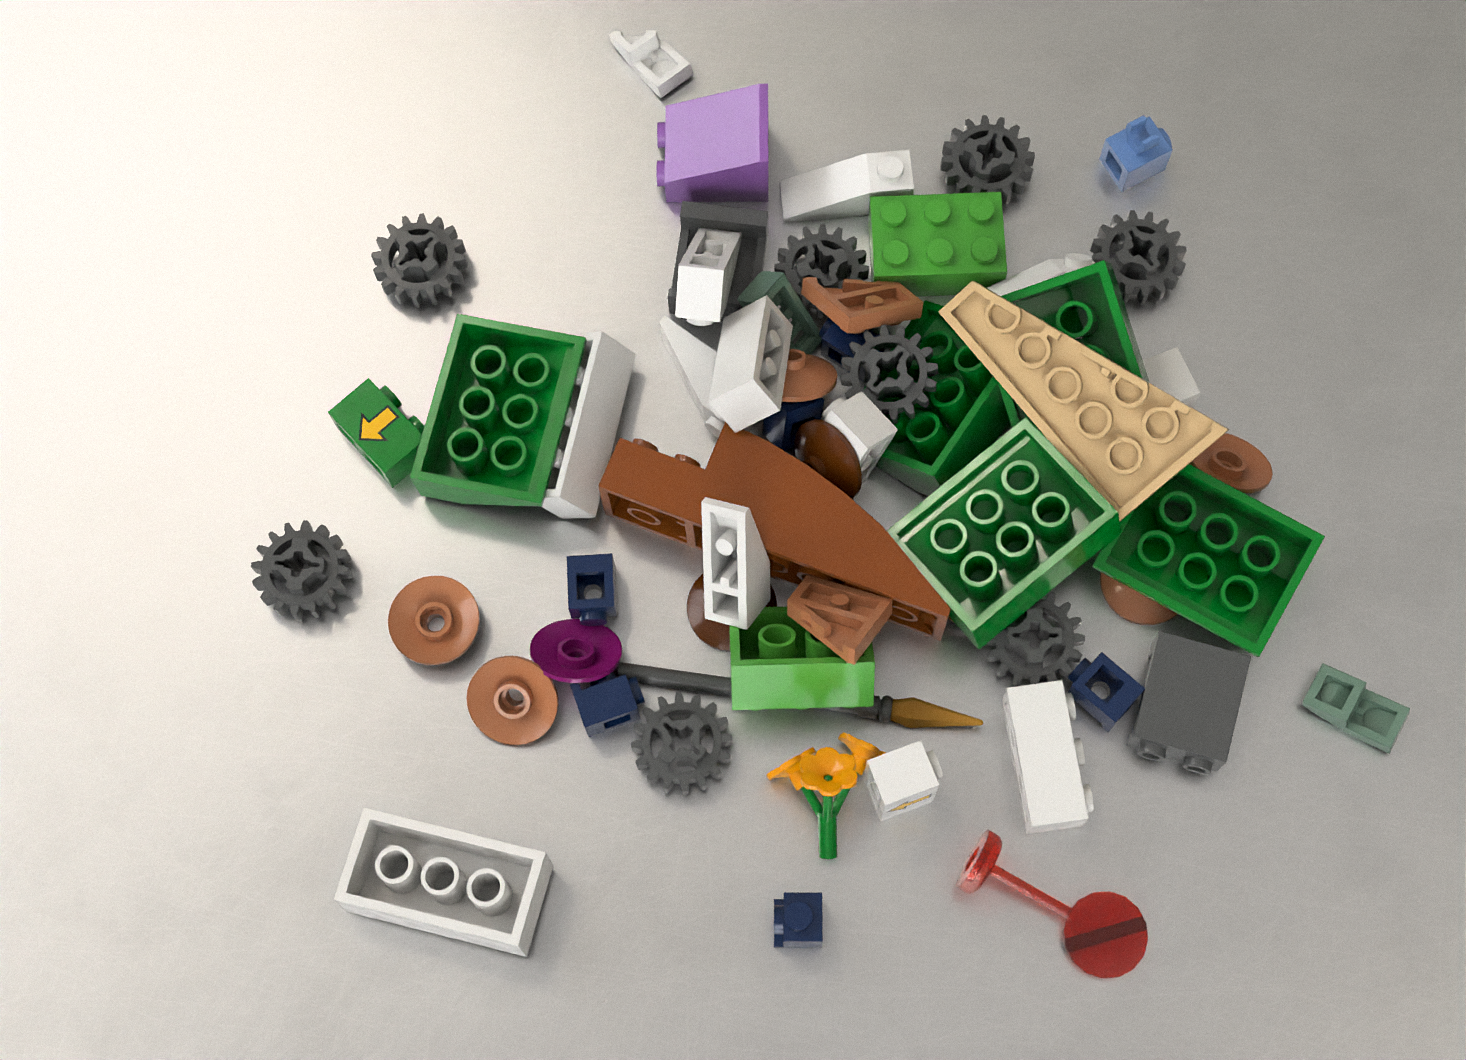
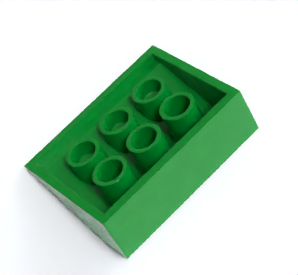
M1103 260L1001 296L1149 382L1112 263ZM998 382L1012 428L1026 417L1038 429Z
M925 300L921 318L913 319L905 328V338L910 340L912 336L918 333L921 335L922 340L919 349L921 350L925 347L932 348L933 357L926 363H936L938 365V374L928 377L937 382L936 392H924L929 399L927 408L917 403L913 406L915 418L910 419L905 412L898 413V423L893 424L898 431L875 466L917 492L930 496L991 446L1009 422V417L995 377L939 314L938 311L944 306ZM913 360L907 374L914 379V382L918 383L920 371L916 361ZM896 368L891 372L882 370V381H885L888 377L896 380L898 378ZM885 398L883 402H894L901 400V398ZM884 414L890 420V415Z
M457 313L410 475V479L420 495L461 504L542 507L585 350L586 337Z
M1025 417L896 522L887 532L951 608L949 617L972 643L980 649L1121 533L1118 511Z
M1188 464L1120 521L1121 533L1102 548L1092 567L1252 655L1259 657L1325 536Z

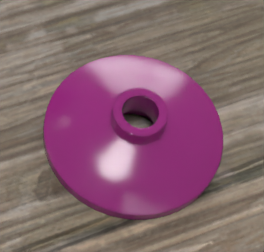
M566 619L548 624L534 635L530 643L531 661L540 666L543 674L549 678L567 683H586L599 680L617 668L622 658V644L618 636L604 625L584 626L580 624V619Z

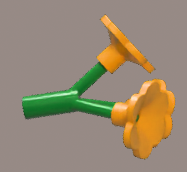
M844 732L840 733L838 740L849 747L852 752L851 755L839 754L834 748L830 747L821 748L816 752L814 747H811L766 774L770 781L775 778L789 777L796 791L801 789L818 818L819 858L834 859L838 857L837 815L850 788L854 787L857 783V774H863L867 760L885 754V752L879 750L874 745ZM813 790H818L823 795V806Z

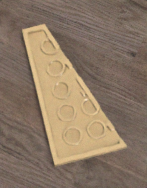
M971 281L938 311L1052 445L1118 511L1120 521L1230 430L975 281Z

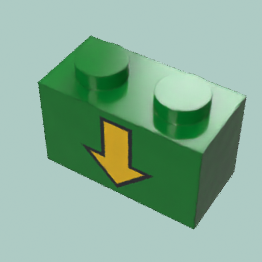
M367 378L330 409L328 414L336 428L393 488L412 471L424 425L416 416L413 415L407 419L398 408L402 406V403L386 385L379 389Z

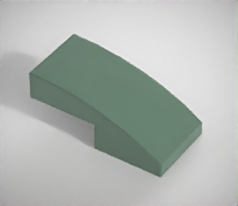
M1322 663L1302 705L1337 728L1390 754L1409 716L1410 708L1366 689L1367 682Z

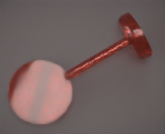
M989 829L982 834L964 863L957 879V888L969 894L974 893L980 889L988 876L991 875L1066 918L1062 929L1064 947L1072 962L1087 974L1099 978L1120 977L1136 967L1145 954L1148 933L1146 921L1135 904L1125 896L1106 891L1090 893L1077 900L1071 908L997 866L996 862L1002 849V839Z

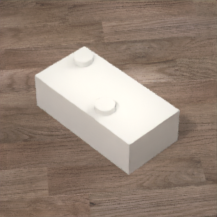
M363 808L334 900L350 913L527 957L553 864L546 852Z

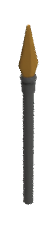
M624 662L619 664L618 677L626 674L627 679L636 676L638 683L731 696V678ZM886 695L880 699V696H874V706L818 708L858 714L860 717L875 720L879 717L881 722L887 723L891 720L908 728L983 725V721L915 697L893 699L891 696Z

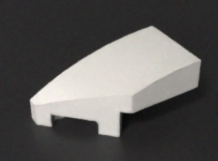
M646 30L643 36H623L622 31H613L609 34L611 43L621 56L660 98L694 75L691 64L666 41H660L657 30Z

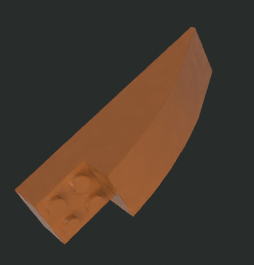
M726 422L705 469L701 468L700 463L691 457L681 454L671 457L660 453L658 448L648 441L635 438L631 442L619 438L598 485L605 515L703 552L702 500L708 497L748 507L770 560L771 578L798 587L803 579L810 575L893 599L892 615L887 620L888 622L941 641L951 608L885 528L845 492L807 464L769 441L744 429L735 433Z

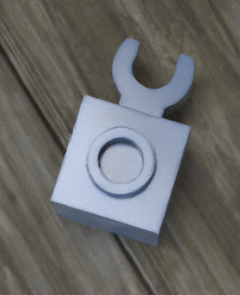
M1143 115L1127 123L1126 129L1105 139L1099 160L1120 191L1124 192L1166 169L1173 151L1172 143L1164 129L1157 128L1150 116L1146 118Z

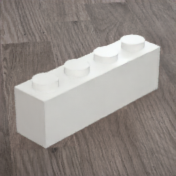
M603 331L574 334L586 337L587 342L542 508L562 519L596 517L601 497L598 485L611 457L636 356L634 352Z

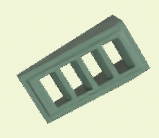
M760 272L737 298L738 302L743 308L767 295L777 307L778 305L781 306L779 310L788 321L790 318L792 319L790 322L793 325L790 349H797L806 354H811L822 339L819 337L820 330L784 272ZM802 330L804 334L794 344L792 340Z

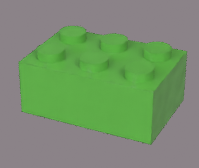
M1001 192L870 197L868 230L871 282H899L915 296L921 297L957 295L971 281H975L987 288L1006 279L1007 260Z
M787 606L764 607L747 630L729 625L732 710H803L808 708L874 706L875 658L872 642L856 664H850L787 615Z

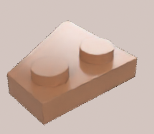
M817 277L803 278L801 294L847 334H858L866 329L880 327L881 325L895 326L903 321L921 318L924 302L899 282H867L843 279L842 289L823 288L818 283Z
M807 575L787 599V615L846 662L855 665L892 615L893 599Z

